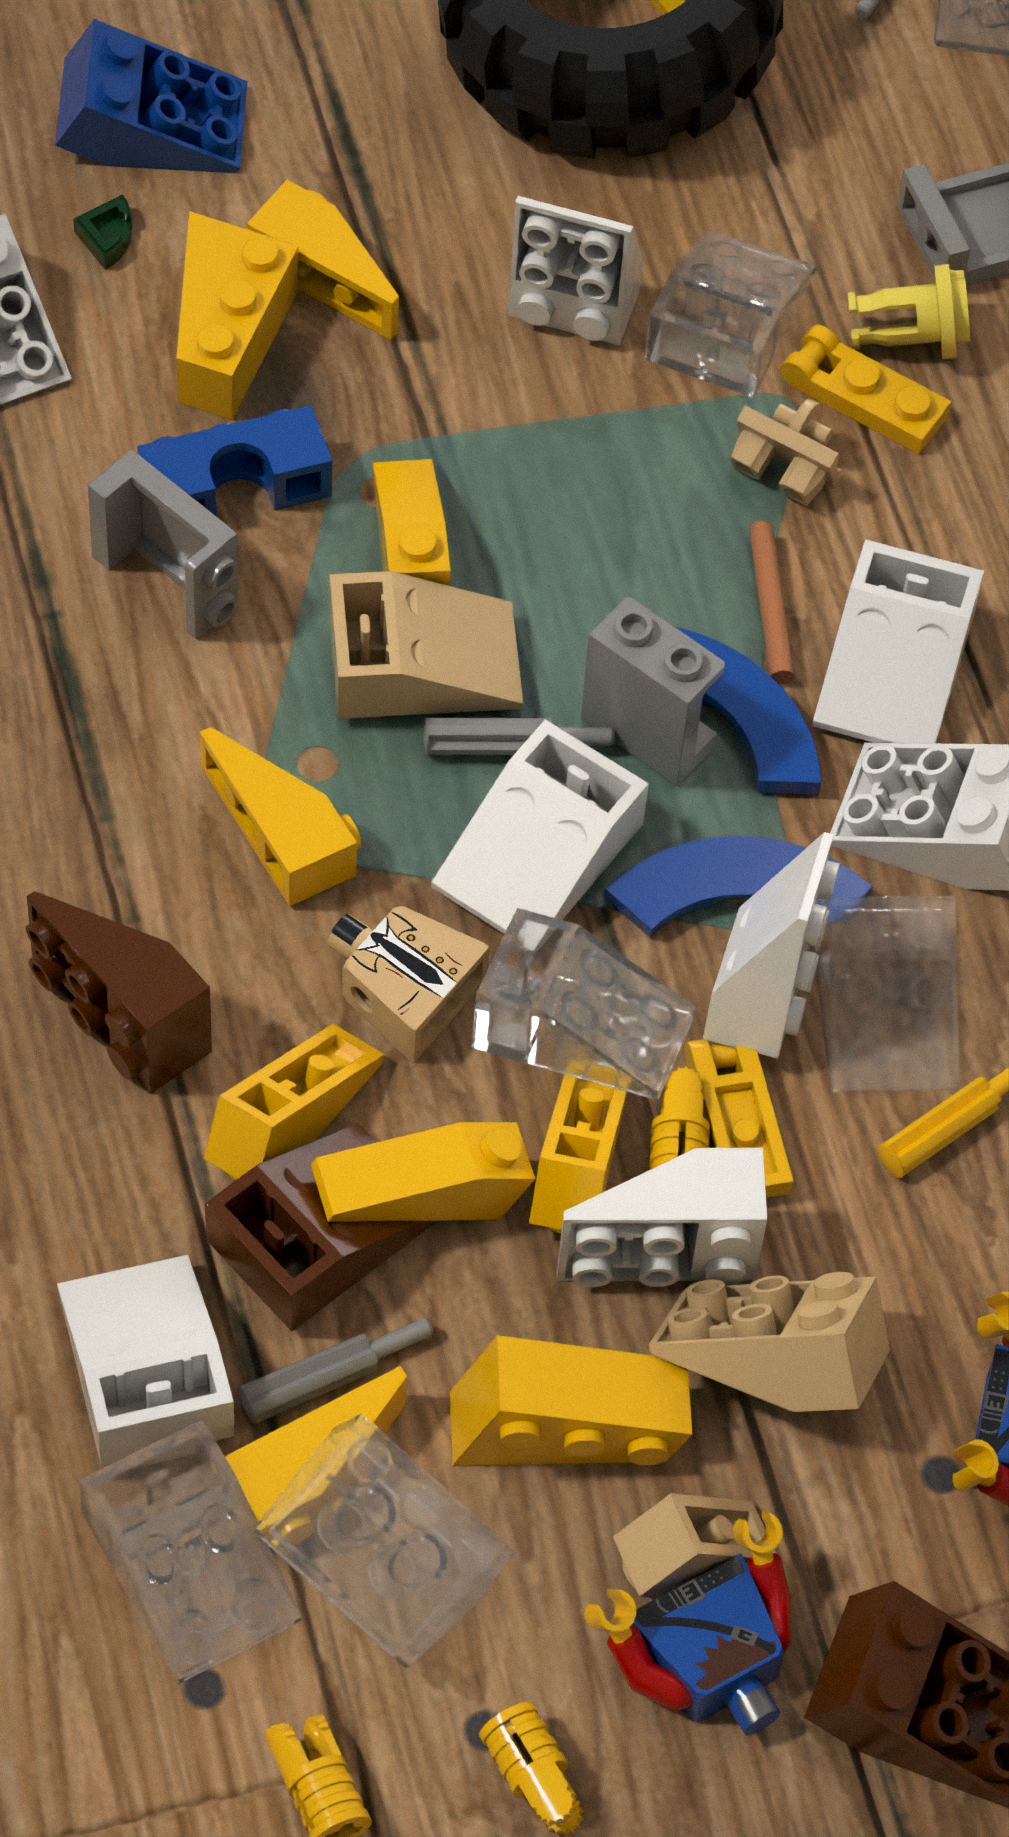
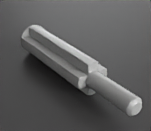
M426 718L423 731L426 755H514L545 719L552 723V718ZM559 727L588 746H612L615 743V731L611 727Z
M422 1318L371 1341H368L365 1334H360L239 1386L238 1392L243 1409L251 1422L256 1424L378 1371L376 1366L378 1359L432 1337L434 1332L432 1324L428 1319Z

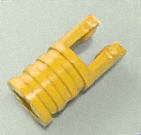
M687 1066L685 1068L678 1067L676 1071H671V1076L666 1079L664 1087L666 1091H664L663 1101L661 1102L660 1115L653 1119L651 1124L650 1170L678 1157V1148H681V1155L695 1148H709L710 1123L703 1117V1080H700L699 1073H695L694 1068L688 1069Z
M530 1701L518 1703L491 1718L481 1728L479 1737L483 1744L488 1747L493 1761L498 1764L501 1775L508 1781V1787L515 1797H526L532 1809L537 1812V1817L541 1818L545 1826H549L548 1830L550 1832L555 1831L558 1836L560 1834H565V1836H568L569 1833L575 1834V1830L581 1828L580 1822L584 1820L581 1815L584 1810L580 1808L581 1802L579 1800L576 1801L577 1795L564 1775L569 1762L564 1754L559 1751L556 1740L549 1734V1729L544 1720L539 1717V1712L534 1703ZM511 1722L510 1726L505 1727L507 1723ZM516 1736L520 1737L533 1759V1762L530 1764L517 1744Z
M321 1714L308 1717L305 1720V1725H303V1741L306 1743V1749L309 1750L310 1762L300 1740H297L296 1733H294L293 1727L289 1726V1723L276 1724L267 1728L265 1734L266 1741L287 1790L294 1798V1805L297 1812L302 1816L301 1820L305 1830L309 1832V1837H359L365 1833L372 1824L371 1817L363 1807V1800L355 1789V1782L351 1774L348 1773V1766L325 1716Z

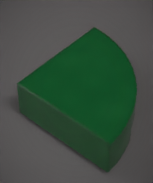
M123 194L73 219L74 232L105 270L119 261L127 251L132 238V220L129 204Z

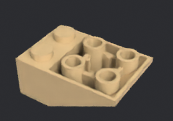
M393 571L329 574V625L338 719L523 709L512 602Z
M832 1272L822 1275L816 1280L789 1282L787 1277L776 1275L763 1277L751 1284L725 1285L723 1281L716 1279L696 1282L683 1290L648 1345L651 1355L791 1412L859 1409L890 1351L877 1277L854 1278L853 1274L849 1272Z

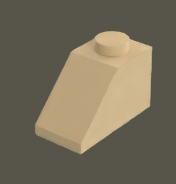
M670 1493L615 1534L613 1539L623 1559V1572L630 1584L636 1589L639 1597L658 1598L738 1554H741L747 1563L752 1558L751 1550L743 1548L736 1542L733 1536V1526L739 1518L747 1521L752 1542L762 1539L766 1529L753 1501Z

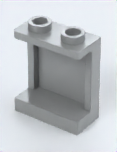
M1009 163L935 183L925 164L903 170L897 209L933 276L934 265L949 264L950 270H964L966 285L1009 274Z
M133 450L127 452L87 485L91 552L94 560L110 571L134 550L137 551L186 591L187 632L196 639L204 635L213 626L215 628L221 627L233 616L239 605L237 533Z
M626 597L589 633L581 719L592 727H611L615 731L616 744L678 786L716 747L717 733L699 720L703 695L723 675L725 662L634 598Z

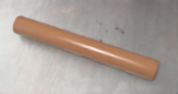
M757 521L750 525L749 534L769 675L778 684H786L794 679V670L773 525L768 521Z

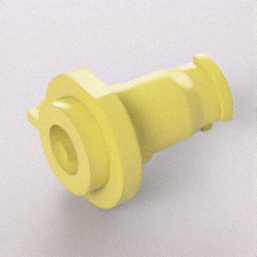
M949 264L934 265L935 283L884 288L869 295L855 296V292H848L849 314L915 307L916 322L851 329L853 349L860 350V345L869 344L892 347L940 342L942 360L957 358L956 343L971 341L964 270H950Z

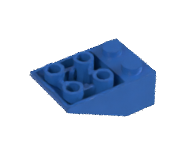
M94 19L64 60L55 146L105 166L237 173L241 164L248 81Z

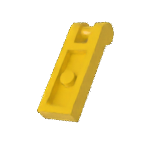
M823 325L812 326L801 340L802 349L799 352L794 351L790 353L780 366L782 378L792 387L917 454L922 452L950 413L951 400L841 343L836 334ZM822 364L833 371L828 374L818 369V365Z
M704 1039L686 1041L685 1058L687 1068H694V1072L699 1073L700 1080H703V1117L710 1123L709 1139L712 1148H763L766 1198L791 1194L794 1180L757 1050L738 1045L734 1048L719 1043L709 1044ZM733 1067L735 1072H737L718 1076L716 1069Z

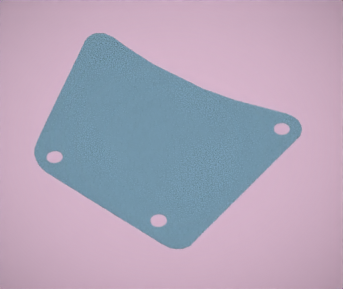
M758 392L417 438L381 445L362 454L337 477L332 487V495L327 498L264 759L324 793L339 815L346 813L351 817L358 829L362 842L361 848L357 849V867L434 879L513 755H426L423 742L426 718H552V724L557 727H592L581 719L588 636L626 597L634 598L674 627L693 631L719 641L748 657L762 668L765 641L749 527L757 521L770 522L773 525L776 541L787 498L780 491L778 483L789 465L773 457L760 480H757L735 470L732 467L730 457L740 435L736 419L745 405L773 419L775 410L781 403L797 411L799 408L795 402L775 393ZM432 459L446 525L451 569L450 586L512 602L523 709L338 719L329 625V574L383 572L377 510L367 505L360 496V489L363 483L373 478L372 462ZM711 704L707 706L701 705L699 721L717 733L716 747L678 786L616 743L612 746H589L649 783L643 825L577 904L618 910L604 897L605 888L623 872L642 860L686 842L724 836H752L786 841L776 793L757 792L753 765L742 742L734 733V725ZM310 747L327 748L335 754L338 760V768L335 774L328 779L322 781L306 779L299 773L296 767V760L299 754ZM720 900L716 901V905L688 912L674 920L732 930L738 909L744 903Z

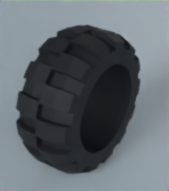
M438 0L440 31L446 38L447 59L464 89L478 103L485 101V110L499 124L524 140L529 141L538 132L549 136L550 144L557 153L595 159L597 147H625L627 158L662 152L666 150L670 136L686 130L696 139L724 121L735 108V96L746 99L757 86L776 54L775 38L783 29V0H686L674 10L658 18L636 25L617 28H594L566 23L542 13L525 0Z

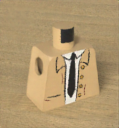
M404 906L394 907L374 930L352 915L346 914L336 923L327 941V945L347 958L342 968V995L346 1002L413 1063L416 1062L487 980L490 948L488 945Z

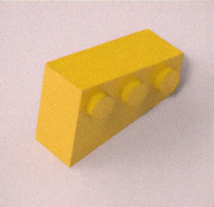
M189 211L176 355L178 403L231 420L234 419L299 291L298 245Z
M497 1335L449 1392L452 1466L583 1463L656 1465L667 1462L692 1435L688 1369L654 1355Z

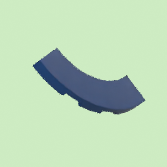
M676 627L725 662L723 675L705 692L702 698V705L707 706L711 704L734 725V733L742 742L753 765L757 792L819 795L821 776L815 744L804 718L784 689L765 670L738 651L705 635Z
M752 836L711 837L690 841L656 853L623 872L605 888L604 897L648 937H651L672 920L688 912L716 905V901L748 900L805 850L806 847L786 841ZM830 857L828 861L839 863ZM842 864L839 866L831 901L819 900V905L826 906L830 910L824 933L827 936L870 895L873 888L862 877Z

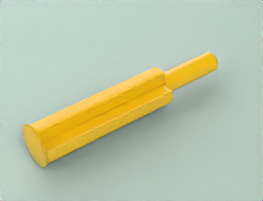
M1009 1067L988 1082L982 1076L977 1077L879 1145L877 1153L886 1170L894 1177L902 1178L999 1110L997 1104L1002 1101L1001 1096L1009 1091Z

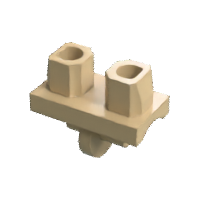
M808 398L797 411L781 403L775 410L773 419L745 405L736 419L740 435L730 459L732 467L752 479L760 480L773 457L788 464L789 467L778 483L779 489L787 497L805 506L813 500L824 484L834 488L843 474L842 469L837 467L840 457L839 453L824 446L831 439L833 429L817 422L821 412L820 403Z

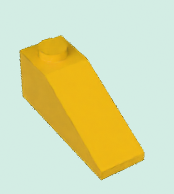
M286 180L248 221L247 229L298 245L299 290L385 338L392 340L398 333L399 295L336 206L328 202L321 194L312 190H306Z
M432 459L372 462L383 571H393L450 586L451 569L446 525Z
M209 727L200 731L201 768L289 907L356 877L357 849L361 848L362 842L358 829L348 814L339 815L327 795L214 728Z
M331 1024L219 1095L203 1159L223 1170L236 1181L256 1165L315 1141L382 1065L384 1053L337 1025Z
M573 1055L569 1056L539 1159L529 1224L548 1227L552 1231L561 1234L564 1211L606 1191L630 1086L632 1067Z
M458 1122L319 1156L311 1163L328 1222L500 1220L535 1180L517 1122Z
M401 1366L221 1458V1487L261 1553L277 1544H280L282 1547H288L302 1541L314 1531L316 1524L321 1522L406 1406L407 1375Z

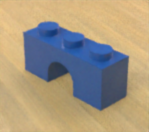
M311 405L292 410L281 409L267 416L233 424L221 423L207 430L178 437H162L152 443L137 446V454L215 516L216 489L228 481L237 479L250 480L262 486L270 497L274 511L332 497V458Z

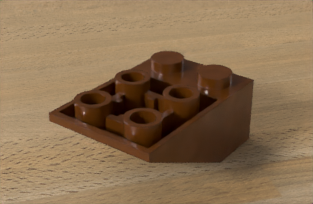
M36 891L27 896L29 924L26 926V933L31 941L32 958L29 959V966L34 976L46 990L52 991L56 988L66 999L73 1020L85 1034L91 1035L95 1032L107 1045L110 1060L124 1078L130 1080L135 1077L149 1094H152L212 1052L210 986L170 942Z
M359 1123L256 1165L205 1203L206 1241L291 1332L437 1222L327 1221L311 1163L319 1156L377 1143Z
M896 1581L849 1596L804 1718L861 1753L1009 1808V1653Z

